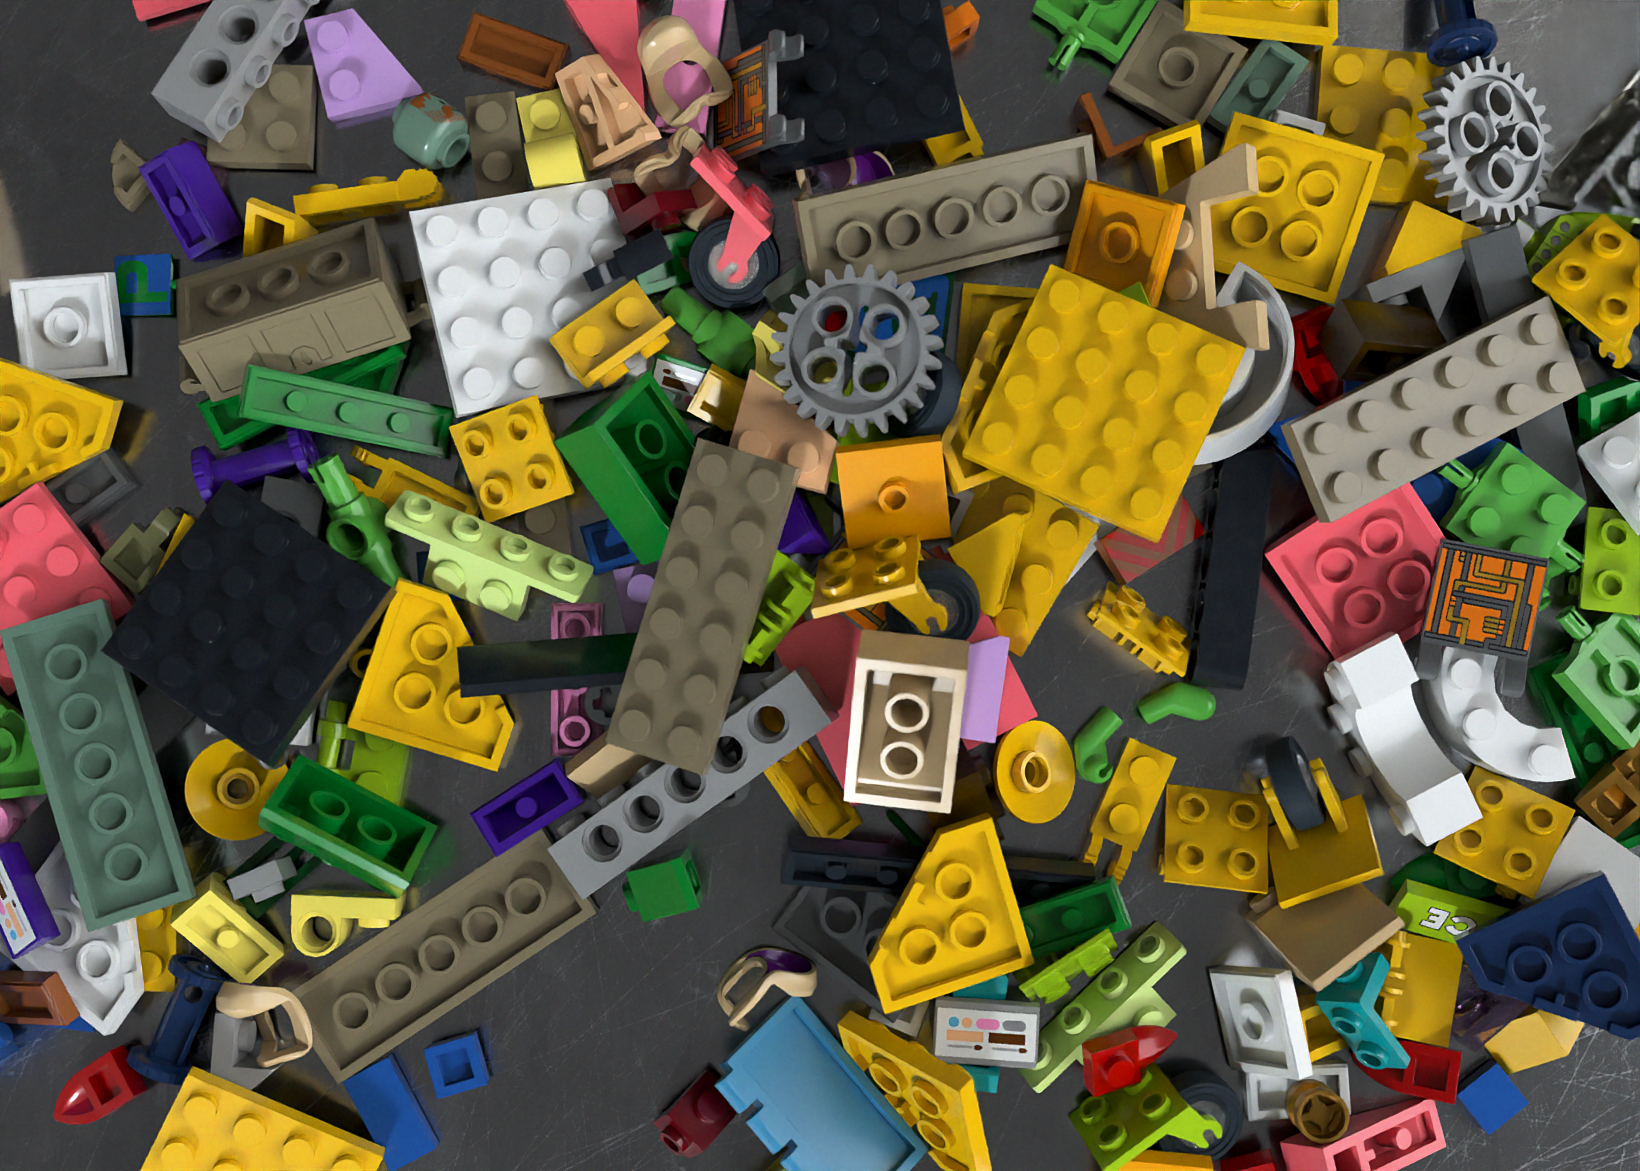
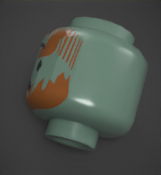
M427 92L413 98H406L396 107L392 116L394 122L392 134L395 145L401 151L428 170H436L442 167L450 168L461 160L468 149L470 136L467 134V120L458 110L438 95Z

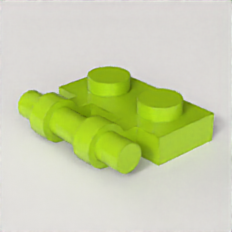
M328 700L324 719H319L316 734L320 735L321 739L316 763L399 806L410 746L347 727L345 718L348 703ZM341 739L355 741L350 769L336 767Z

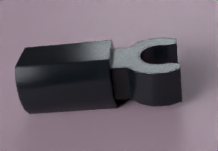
M658 228L614 250L615 257L582 274L593 292L623 276L628 281L674 257Z

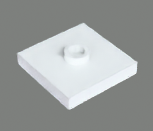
M115 272L9 280L19 363L21 365L61 379L127 374Z
M1581 816L1573 817L1534 900L1601 870L1605 873L1635 930L1640 923V858ZM1521 895L1518 901L1526 904L1533 900Z
M1221 965L1209 969L1231 1070L1296 1080L1314 1075L1291 970Z

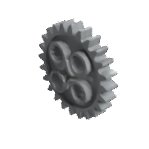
M1476 56L1443 69V75L1431 80L1434 90L1425 92L1422 95L1425 103L1430 108L1417 112V117L1426 124V130L1417 132L1416 138L1426 142L1427 146L1426 150L1418 154V158L1430 161L1431 168L1424 177L1426 180L1437 178L1439 185L1436 188L1435 197L1439 198L1448 195L1447 211L1451 213L1461 210L1462 221L1476 220L1477 227L1490 224L1497 226L1528 215V207L1536 206L1540 203L1537 192L1548 189V185L1541 174L1553 171L1552 165L1544 159L1546 153L1554 151V146L1544 142V134L1549 133L1552 127L1540 122L1539 117L1544 113L1546 107L1545 105L1534 106L1532 100L1535 96L1536 88L1532 87L1524 90L1522 88L1524 74L1520 72L1510 76V63L1504 62L1497 65L1493 56L1483 60Z
M846 264L844 279L838 280L831 270L827 269L825 270V286L819 288L810 279L806 281V286L810 293L806 300L794 294L790 296L792 303L797 308L794 315L782 312L778 314V317L788 328L787 332L772 333L771 338L777 344L784 347V350L771 354L770 360L775 365L786 368L778 372L774 376V380L780 386L792 385L785 392L783 398L790 405L802 401L797 414L804 420L812 417L817 412L815 426L821 431L827 429L834 420L835 432L840 437H845L850 425L854 424L857 433L862 438H866L869 423L875 422L880 430L886 433L888 432V416L894 414L901 422H907L903 406L910 403L915 407L922 408L924 404L916 392L919 388L934 390L936 387L933 381L925 374L927 370L942 369L940 360L929 355V352L944 347L943 341L939 336L927 335L939 326V322L935 315L922 316L930 306L925 296L911 301L916 289L910 281L903 283L896 289L898 277L892 270H889L881 281H878L877 270L872 264H868L862 278L858 277L851 264ZM863 306H868L869 311L866 313L860 329V310ZM836 311L848 313L846 324L836 332L825 331V322L830 314ZM893 318L900 321L898 332L892 338L887 340L875 338L877 326L882 321ZM860 339L867 350L866 353H857L853 363L846 352L848 349H856ZM826 362L837 363V373L830 382L826 384L815 383V372L821 364ZM876 370L888 371L889 381L882 390L878 392L866 391L865 382L872 372ZM853 373V393L851 396L846 397L844 396V390L847 388Z

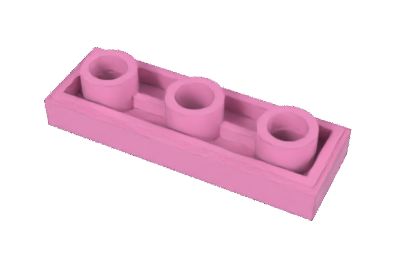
M674 0L671 15L684 18L695 32L700 44L718 58L727 0ZM682 61L670 67L664 74L663 81L667 93L683 111L697 98L713 92L709 76L699 63L688 65ZM704 106L696 118L685 124L693 128L702 138H706L711 106ZM658 113L656 114L655 126L660 132L675 133L680 128L669 126Z
M551 603V639L604 635V603ZM589 687L551 690V756H576L604 734V725L592 721L584 709V696ZM601 688L600 698L593 700L592 705L594 710L600 709L604 712V688Z

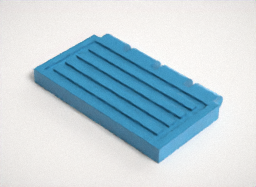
M787 996L719 1064L726 1073L714 1086L738 1114L746 1110L751 1104L755 1106L756 1109L745 1122L772 1154L777 1153L786 1144L790 1149L779 1161L786 1171H910L929 1150L800 997Z

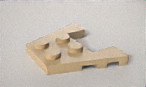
M1243 143L1235 146L1158 197L1185 204L1186 208L1159 305L1152 308L1242 347L1264 351L1270 350L1266 302L1251 300L1217 307L1210 207L1214 204L1259 194L1256 147Z

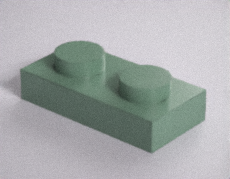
M1262 39L1212 109L1206 122L1226 134L1233 111L1268 121L1273 115L1274 110L1278 108L1305 70L1309 60L1280 41Z

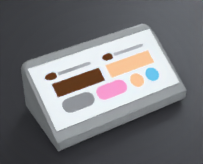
M950 996L935 997L932 1055L946 1063L1036 1068L1040 1003Z

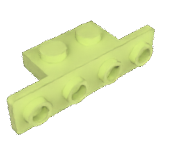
M405 490L385 516V526L430 544L423 583L515 621H518L525 610L531 586L571 603H576L593 574L594 567L580 561L571 555L553 550L522 535L502 529L480 520L476 516L463 513L410 490Z
M1155 922L1039 1033L1036 1068L1016 1069L1037 1093H1041L1076 1059L1083 1065V1042L1129 1027L1140 1025L1165 1027L1177 1014L1156 993L1152 986L1186 955L1187 949L1160 922Z

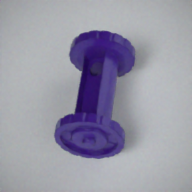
M287 426V439L216 460L213 452L205 445L193 448L190 456L192 472L205 504L208 505L226 479L238 487L265 480L266 475L275 477L299 470L308 484L316 483L307 470L309 465L320 459L311 432Z

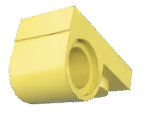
M560 88L516 98L526 141L524 143V151L534 189L540 190L588 182L580 145Z
M212 872L195 887L197 897L177 903L172 907L170 925L238 983H252L284 955V945L246 913V908L238 899L234 900L231 891L223 883L226 878L217 872Z
M305 888L291 895L292 941L296 948L304 955L311 957L324 956L347 941L352 932L353 918H358V926L389 927L390 920H395L406 913L407 893L403 892L399 899L383 891ZM316 916L324 917L331 924L333 933L329 941L321 940L315 935L312 924Z

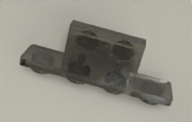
M1640 71L1626 88L1612 100L1611 105L1595 124L1580 137L1576 146L1557 168L1548 174L1545 179L1548 189L1537 192L1540 201L1537 206L1567 212L1572 211L1596 183L1612 206L1627 208L1639 195Z

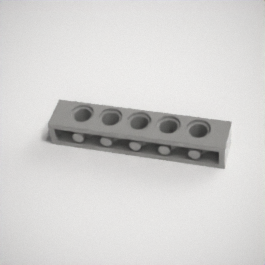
M213 0L151 94L170 116L221 143L227 132L233 130L240 123L244 107L256 88L262 87L267 82L271 74L272 64L282 49L289 46L296 38L300 22L311 5L317 4L320 0ZM254 32L249 39L239 42L243 35ZM226 73L221 81L211 84L216 76Z
M784 665L760 682L765 690L763 694L750 703L743 695L729 705L707 775H700L701 786L699 790H690L683 785L680 779L681 768L654 759L636 772L641 778V782L626 791L622 784H619L596 801L601 808L598 813L588 820L585 819L582 813H579L556 830L561 839L547 850L582 900L840 716L804 665L792 673ZM765 706H774L782 712L785 725L781 732L771 731L763 724L762 711ZM724 736L734 737L740 742L743 749L740 761H731L723 755L721 740ZM641 796H650L658 803L660 809L658 819H650L643 814L640 808ZM601 825H608L616 831L619 838L617 848L609 847L602 841L600 837Z

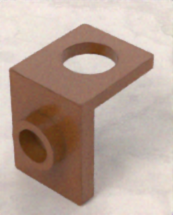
M1090 91L1080 94L1074 106V111L1079 121L1075 124L1076 133L1087 132L1092 134L1094 156L1100 170L1135 156L1147 136L1162 131L1161 127L1113 146Z

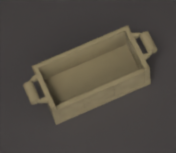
M374 217L177 279L178 347L183 353L179 359L180 388L186 394L206 391L212 402H217L241 393L246 364L301 375L411 339L410 327L423 319L432 318L423 279L418 278L415 281L402 282L398 267ZM414 293L416 310L408 313L405 295Z

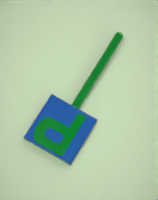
M173 254L114 256V272L116 275L120 316L173 315V289H176L177 280L173 279Z

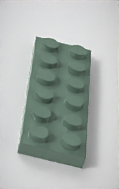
M105 599L95 600L0 630L2 643L88 932L197 897L130 672L101 652L116 630L109 602Z

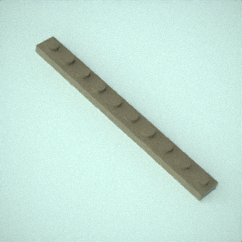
M508 91L464 97L477 200L528 192V176L516 92ZM555 398L540 401V404L543 403L544 405L543 412L551 432L556 436L554 440L559 437ZM567 496L515 514L517 533L519 535L574 557ZM531 586L528 599L554 595Z

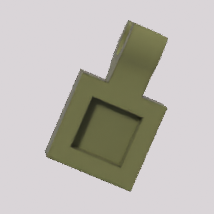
M166 506L147 529L140 523H131L99 562L136 595H142L155 577L168 549L166 546L171 543L181 518L186 513L179 507L172 510L169 506Z

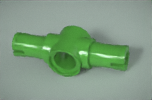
M675 285L667 293L659 308L693 335L692 342L697 345L695 351L710 365L713 363L737 377L742 378L745 376L748 378L750 369L755 370L756 345L752 335L754 329L729 310H726L723 314L717 309L710 311L678 285Z
M333 453L329 457L327 455L309 465L307 470L317 483L329 506L326 510L332 520L327 528L329 546L351 561L354 560L356 564L362 565L365 570L393 588L397 577L407 579L391 551L393 544L387 535L391 528L384 525L385 516L389 511L386 505L376 498L366 497L363 491L358 492L348 476L338 453Z

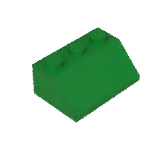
M647 370L581 414L554 443L642 566L661 560L692 459L695 436L651 372Z
M301 754L298 755L264 805L258 820L259 827L274 834L279 840L291 843L317 856L324 863L338 867L367 882L372 888L384 891L399 899L409 885L438 826Z

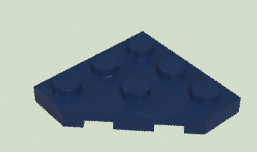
M1601 870L1453 936L1480 989L1523 1001L1537 1009L1575 1022L1580 1021L1606 1030L1609 1034L1629 1041L1640 1037V940L1605 873Z

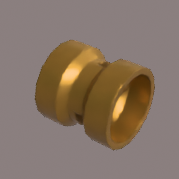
M1315 1079L1301 1080L1295 1083L1287 1092L1284 1102L1285 1112L1290 1121L1311 1141L1330 1143L1340 1138L1347 1130L1350 1120L1347 1105L1340 1096L1322 1081Z

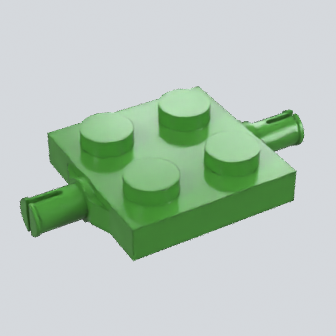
M1037 0L1032 12L1057 27L1063 35L1053 53L1048 57V61L1055 66L1063 52L1067 50L1057 67L1065 71L1080 46L1095 51L1117 65L1159 0Z
M1498 441L1485 461L1472 470H1469L1456 459L1436 468L1438 474H1441L1458 487L1453 505L1438 524V527L1458 542L1543 558L1551 557L1569 572H1574L1580 567L1576 562H1584L1585 555L1579 553L1563 541L1567 528L1586 504V501L1508 442Z
M1569 605L1558 613L1559 615H1556L1555 620L1572 636L1574 644L1570 653L1551 676L1618 750L1631 749L1640 740V624L1632 615L1603 612L1597 621L1590 626L1576 611L1575 607Z

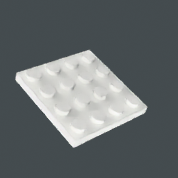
M611 178L409 212L408 221L456 418L493 411L536 394L539 401L603 389L600 382H597L588 390H585L549 339L559 330L630 282V280L627 281L626 277L623 276L592 292L582 274L615 257L613 251L626 245L625 236L622 234L607 192L612 187ZM638 353L624 364L629 369V373L638 376L647 370L652 373L655 360L653 355L645 360L641 353ZM626 374L609 387L622 385Z

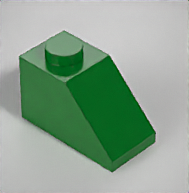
M688 846L631 867L626 872L628 881L622 883L623 893L630 911L633 913L639 910L643 922L699 908L705 896Z

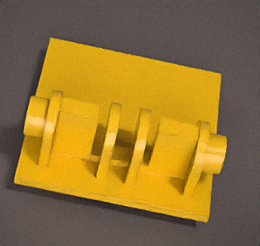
M537 394L448 427L484 519L488 523L575 493L571 484L573 480L571 476H568L560 450L554 443L556 436L550 430L543 412L544 405L543 403L540 404Z
M1109 581L1102 600L1097 599L1086 614V616L1093 620L1091 626L1098 629L1111 640L1120 632L1121 634L1116 641V644L1122 646L1129 638L1133 641V644L1128 652L1134 655L1142 648L1137 658L1156 673L1162 670L1170 675L1174 671L1183 677L1186 674L1192 641L1187 637V630L1172 617L1164 615L1161 618L1145 607L1147 604L1145 599L1134 589L1125 585L1119 588Z
M1476 765L1467 784L1483 817L1440 839L1433 853L1497 883L1495 892L1504 898L1514 900L1518 893L1534 900L1576 810Z
M1167 784L1164 854H1160L1158 860V874L1164 875V882L1267 894L1268 803L1265 796Z
M1398 930L1371 951L1381 952L1390 964V969L1373 1009L1395 1037L1448 1048L1463 956L1457 944L1408 934Z

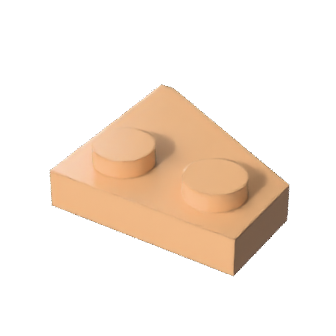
M600 54L583 56L555 73L588 171L604 168L661 139L657 127Z
M750 369L729 447L801 469V473L796 487L826 494L836 461L835 447L840 446L839 442L826 430H819L811 417L807 420L797 414L799 407L796 404L790 405L783 398L784 394L756 376L755 370Z

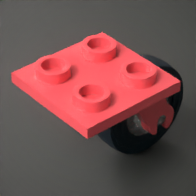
M703 142L697 148L689 164L734 210V213L717 217L698 231L689 250V273L697 290L710 302L726 308L751 306L764 298L763 288L777 279L780 271V251L771 233L775 215L770 209L774 207V204L767 194L755 183L748 188L734 173L739 168L738 165L724 149L717 145L712 150Z

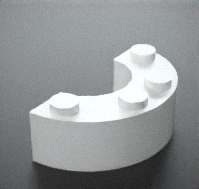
M1240 261L1237 262L1216 297L1217 307L1251 300L1266 302L1270 350L1260 351L1246 348L1194 465L1212 463L1231 457L1255 443L1278 418L1290 391L1295 343L1290 315L1283 300L1273 286L1262 275Z
M1387 632L1330 662L1324 677L1329 686L1334 704L1327 708L1328 714L1337 730L1343 735L1346 733L1354 749L1349 751L1348 755L1354 768L1363 779L1368 776L1371 777L1379 792L1389 804L1390 808H1388L1390 817L1403 836L1412 833L1424 845L1429 846L1482 818L1483 816L1462 771L1455 767L1442 753L1418 713L1412 696L1411 684L1419 679L1398 634Z
M1442 646L1437 678L1433 681L1422 679L1423 694L1430 717L1437 730L1458 754L1472 764L1499 775L1540 782L1563 781L1575 778L1560 727L1528 726L1520 723L1504 709L1495 692L1494 668L1498 656Z

